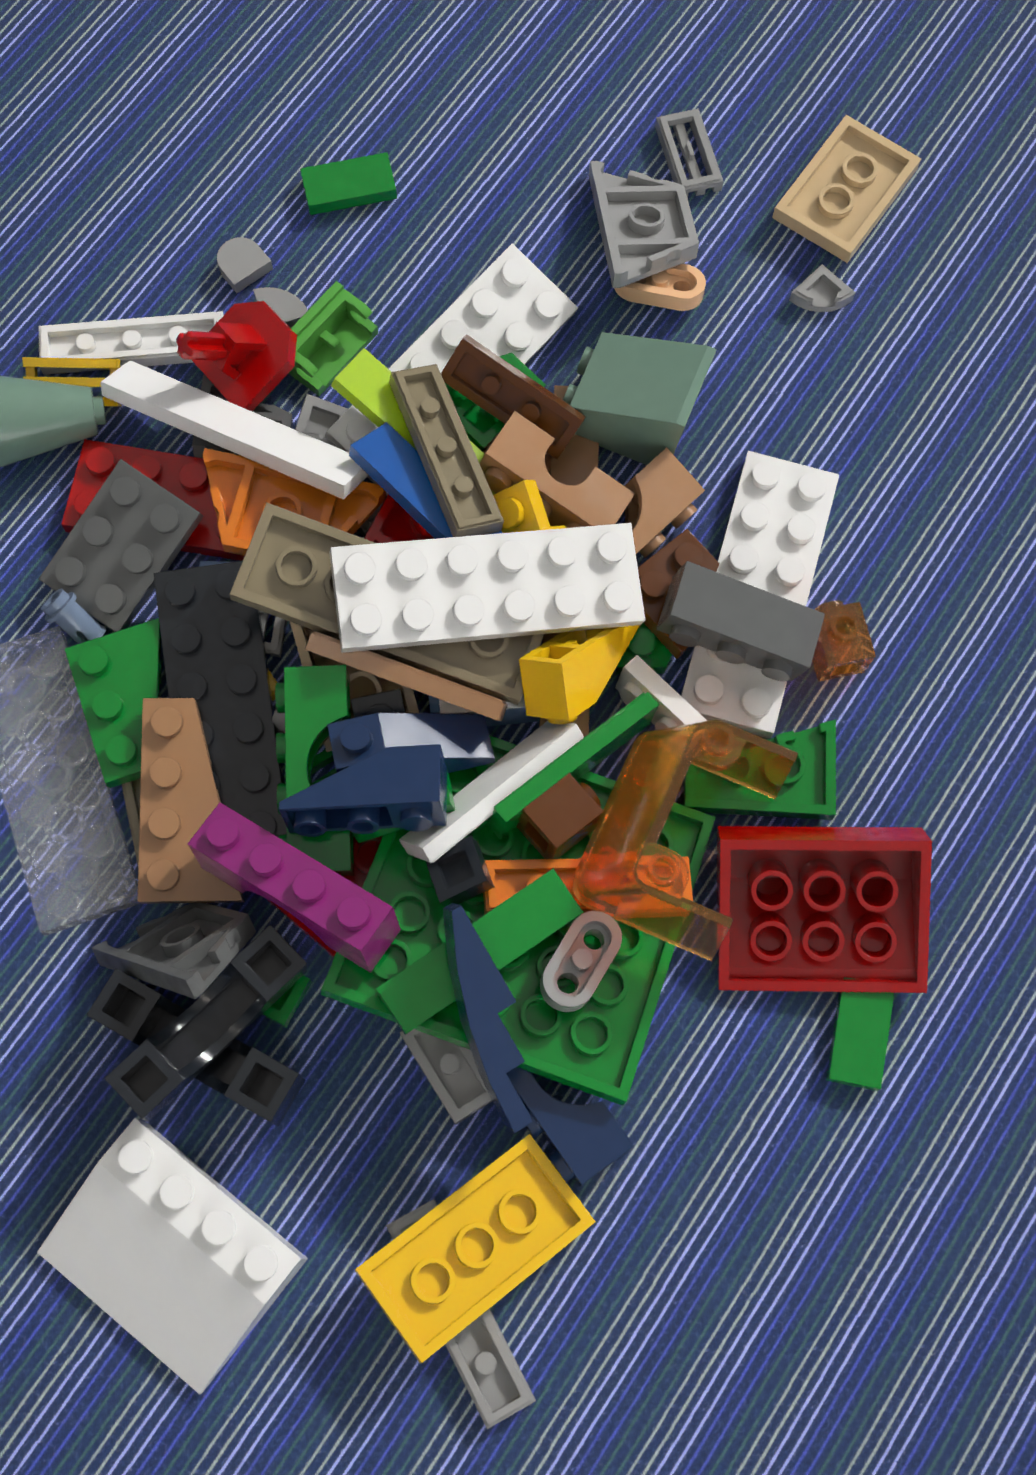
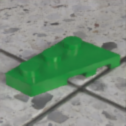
M159 618L65 648L102 775L109 789L141 778L143 698H159V684H161L162 666L160 664L162 639Z
M836 719L820 723L817 727L803 731L781 733L775 735L772 739L749 745L743 743L686 758L684 763L683 805L703 813L833 820L836 816Z

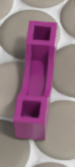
M220 802L187 843L202 869L241 893L245 891L253 892L277 904L311 929L329 948L370 973L401 931L394 908Z

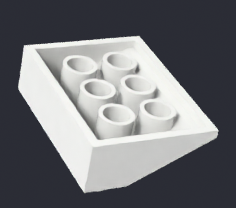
M136 1118L133 1119L95 1165L37 1251L39 1255L198 1394L204 1392L308 1259L151 1125Z

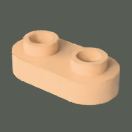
M680 264L624 287L614 289L621 298L630 302L677 311H688L696 308L702 302L706 280L703 273L696 267Z

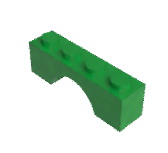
M346 665L284 667V682L276 683L277 713H285V732L277 733L276 735L277 762L286 763V783L277 784V808L279 814H281L279 811L280 801L313 785L312 766L318 750L329 738L327 724L351 719L350 675ZM287 829V834L278 835V838L339 875L354 876V836L351 831H326L321 836L306 837L297 833H289Z

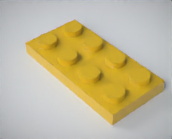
M529 1134L357 1267L355 1272L421 1364L596 1221Z

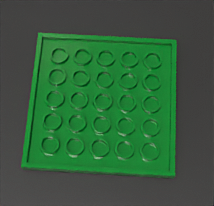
M490 736L495 762L517 746ZM494 763L449 773L453 796ZM590 771L577 780L579 784L585 783L593 789L600 800V807L604 812L596 829L558 859L689 856L693 891L716 817ZM491 816L465 837L472 836L479 843L484 860L544 859L517 827L500 840L489 828ZM405 829L383 835L362 887L394 908L401 931L371 973L336 952L321 989V995L393 1022H396L375 989L446 941L443 915L444 906L439 903L426 861L409 855L399 841L409 832ZM483 893L458 904L463 907L471 923L484 915ZM686 911L606 913L615 919L621 929V947L587 1004L577 1011L562 1012L552 1008L544 1000L540 991L541 976L574 920L499 970L516 1000L514 1004L499 1012L498 1015L525 1060L524 1063L517 1067L623 1106L628 1099ZM593 935L584 937V943L588 948L593 950L601 948L600 940ZM562 978L557 981L558 988L562 992L567 994L575 992V985L570 979ZM456 1001L415 1028V1030L471 1050L460 1021Z

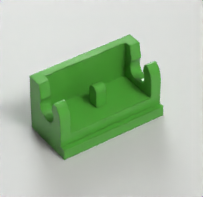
M338 281L291 328L297 334L295 366L288 374L318 396L332 384L335 377L378 334V326L368 319L373 313L371 309L344 289V286Z

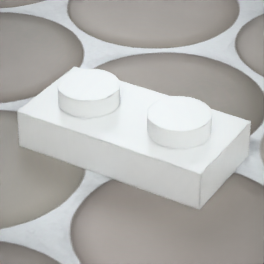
M638 655L623 667L615 688L619 691L624 703L627 705L643 692H648L659 703L651 721L655 725L657 733L665 742L670 745H676L686 754L698 743L709 722Z

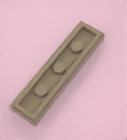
M437 364L391 372L389 381L391 389L452 536L485 535L501 531L504 523L503 517Z

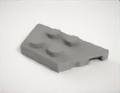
M590 161L589 180L612 288L624 287L697 258L699 240L684 185L664 179H653L646 174L632 170L629 171L627 179L604 173L603 162Z

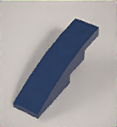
M451 903L443 908L448 967L460 1021L481 1079L503 1123L516 1133L534 1122L506 1074L525 1062L498 1015L499 1012L514 1004L516 1000L463 907Z

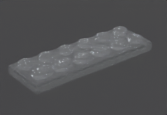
M59 626L0 644V790L39 931L44 936L141 904L137 902L138 881L111 790L105 784L66 656L65 648H68L65 634Z

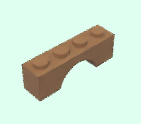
M667 447L625 485V487L635 493L625 509V523H631L636 554L640 552L646 558L662 544L666 538L661 531L669 523L677 529L697 511L692 502L705 491Z

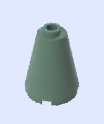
M0 375V468L98 435V425L107 424L103 396L94 397L92 387Z

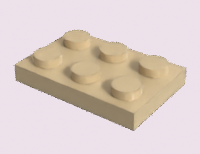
M845 115L776 205L772 218L848 263L917 171L921 158Z

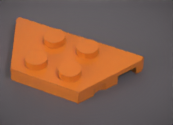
M204 448L203 451L213 506L218 520L219 534L225 552L246 555L266 502L354 534L384 502L386 497V491L378 484L362 481L345 499H341L243 456Z

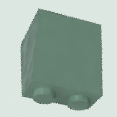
M602 332L595 349L586 347L576 372L583 375L579 385L576 386L570 383L563 398V401L586 416L575 434L597 442L599 446L645 465L649 464L666 447L674 455L717 349L707 345Z

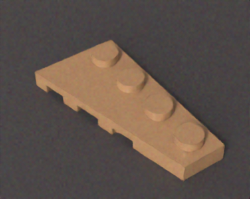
M143 698L137 901L141 904L244 902L241 892L201 868L187 844L219 802L221 803L211 768L212 763L198 704L194 698Z

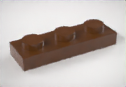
M467 334L462 338L441 372L442 378L447 385L504 424L507 423L513 412L516 411L555 439L547 453L556 459L559 458L586 418L584 414Z

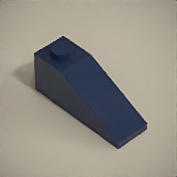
M374 713L327 724L336 772L387 747L441 744L448 773L495 763L485 716L481 714Z

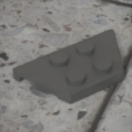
M190 903L164 917L153 919L137 926L136 931L140 938L131 943L114 948L109 946L106 940L91 949L100 966L112 970L118 969L128 976L196 999L203 994L253 937L256 930L249 915L246 913L208 903Z

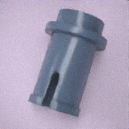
M60 588L43 603L41 610L46 614L45 620L50 624L55 622L77 644L102 637L106 631L103 625L99 624L75 601L77 595L74 592L66 593Z

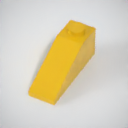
M640 625L561 632L519 658L526 716L546 718L551 724H567L575 721L579 714L597 702Z

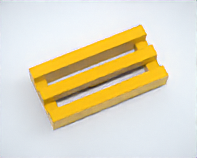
M22 357L23 367L26 370V377L23 376L25 379L87 387H101V381L105 378L38 377L37 367L109 368L110 375L120 368V359ZM103 397L104 406H122L120 403Z

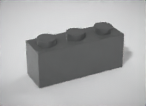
M686 561L672 577L656 630L669 634V638L677 644L688 647L698 645L716 652L715 655L725 662L732 664L746 663L762 669L761 673L770 679L793 681L811 667L825 614Z

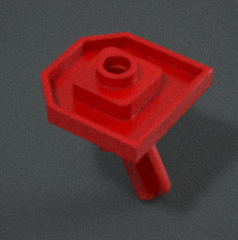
M264 301L234 304L209 332L188 331L187 333H180L176 338V343L178 344L177 354L184 360H192L228 402L249 411H253L295 366L297 334Z

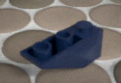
M441 744L387 747L280 801L279 811L289 833L316 837L323 835L326 831L349 830L357 834H371L379 829L403 828L408 831L419 832L428 830L432 826H446L447 767Z

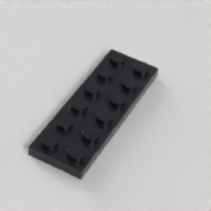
M243 561L154 573L169 698H194L198 704L212 763L211 768L221 803L277 837L279 834H287V826L281 814L278 813L277 784L283 783L281 764L277 762L276 755L277 734L272 722L274 712L260 610L230 600V592Z

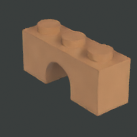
M514 411L479 463L490 490L498 493L523 480H535L550 526L565 525L566 528L616 524L635 493L596 466L585 481L580 484L565 485L556 481L548 473L545 466V454L555 438Z

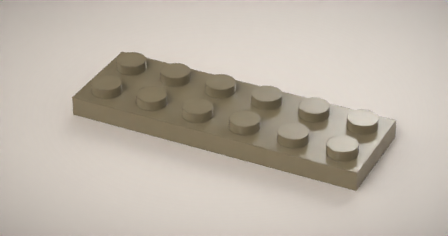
M266 502L230 592V600L339 639L329 554L330 548L375 544V542ZM544 634L369 651L518 705L523 695L519 658L539 647Z

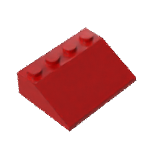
M717 826L718 989L734 991L927 993L932 840L922 827Z

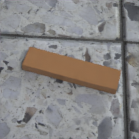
M316 631L310 634L305 650L497 721L503 720L508 706L506 701L369 650L341 653L339 639Z

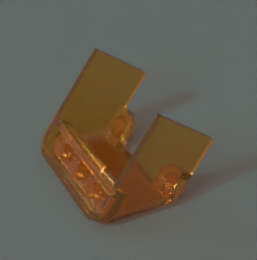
M719 720L703 721L642 733L632 745L603 809L604 812L598 820L573 878V891L576 898L584 906L594 911L604 912L617 921L712 961L730 929L733 919L682 897L689 880L687 863L677 852L657 844L659 836L690 764L776 799L798 753Z

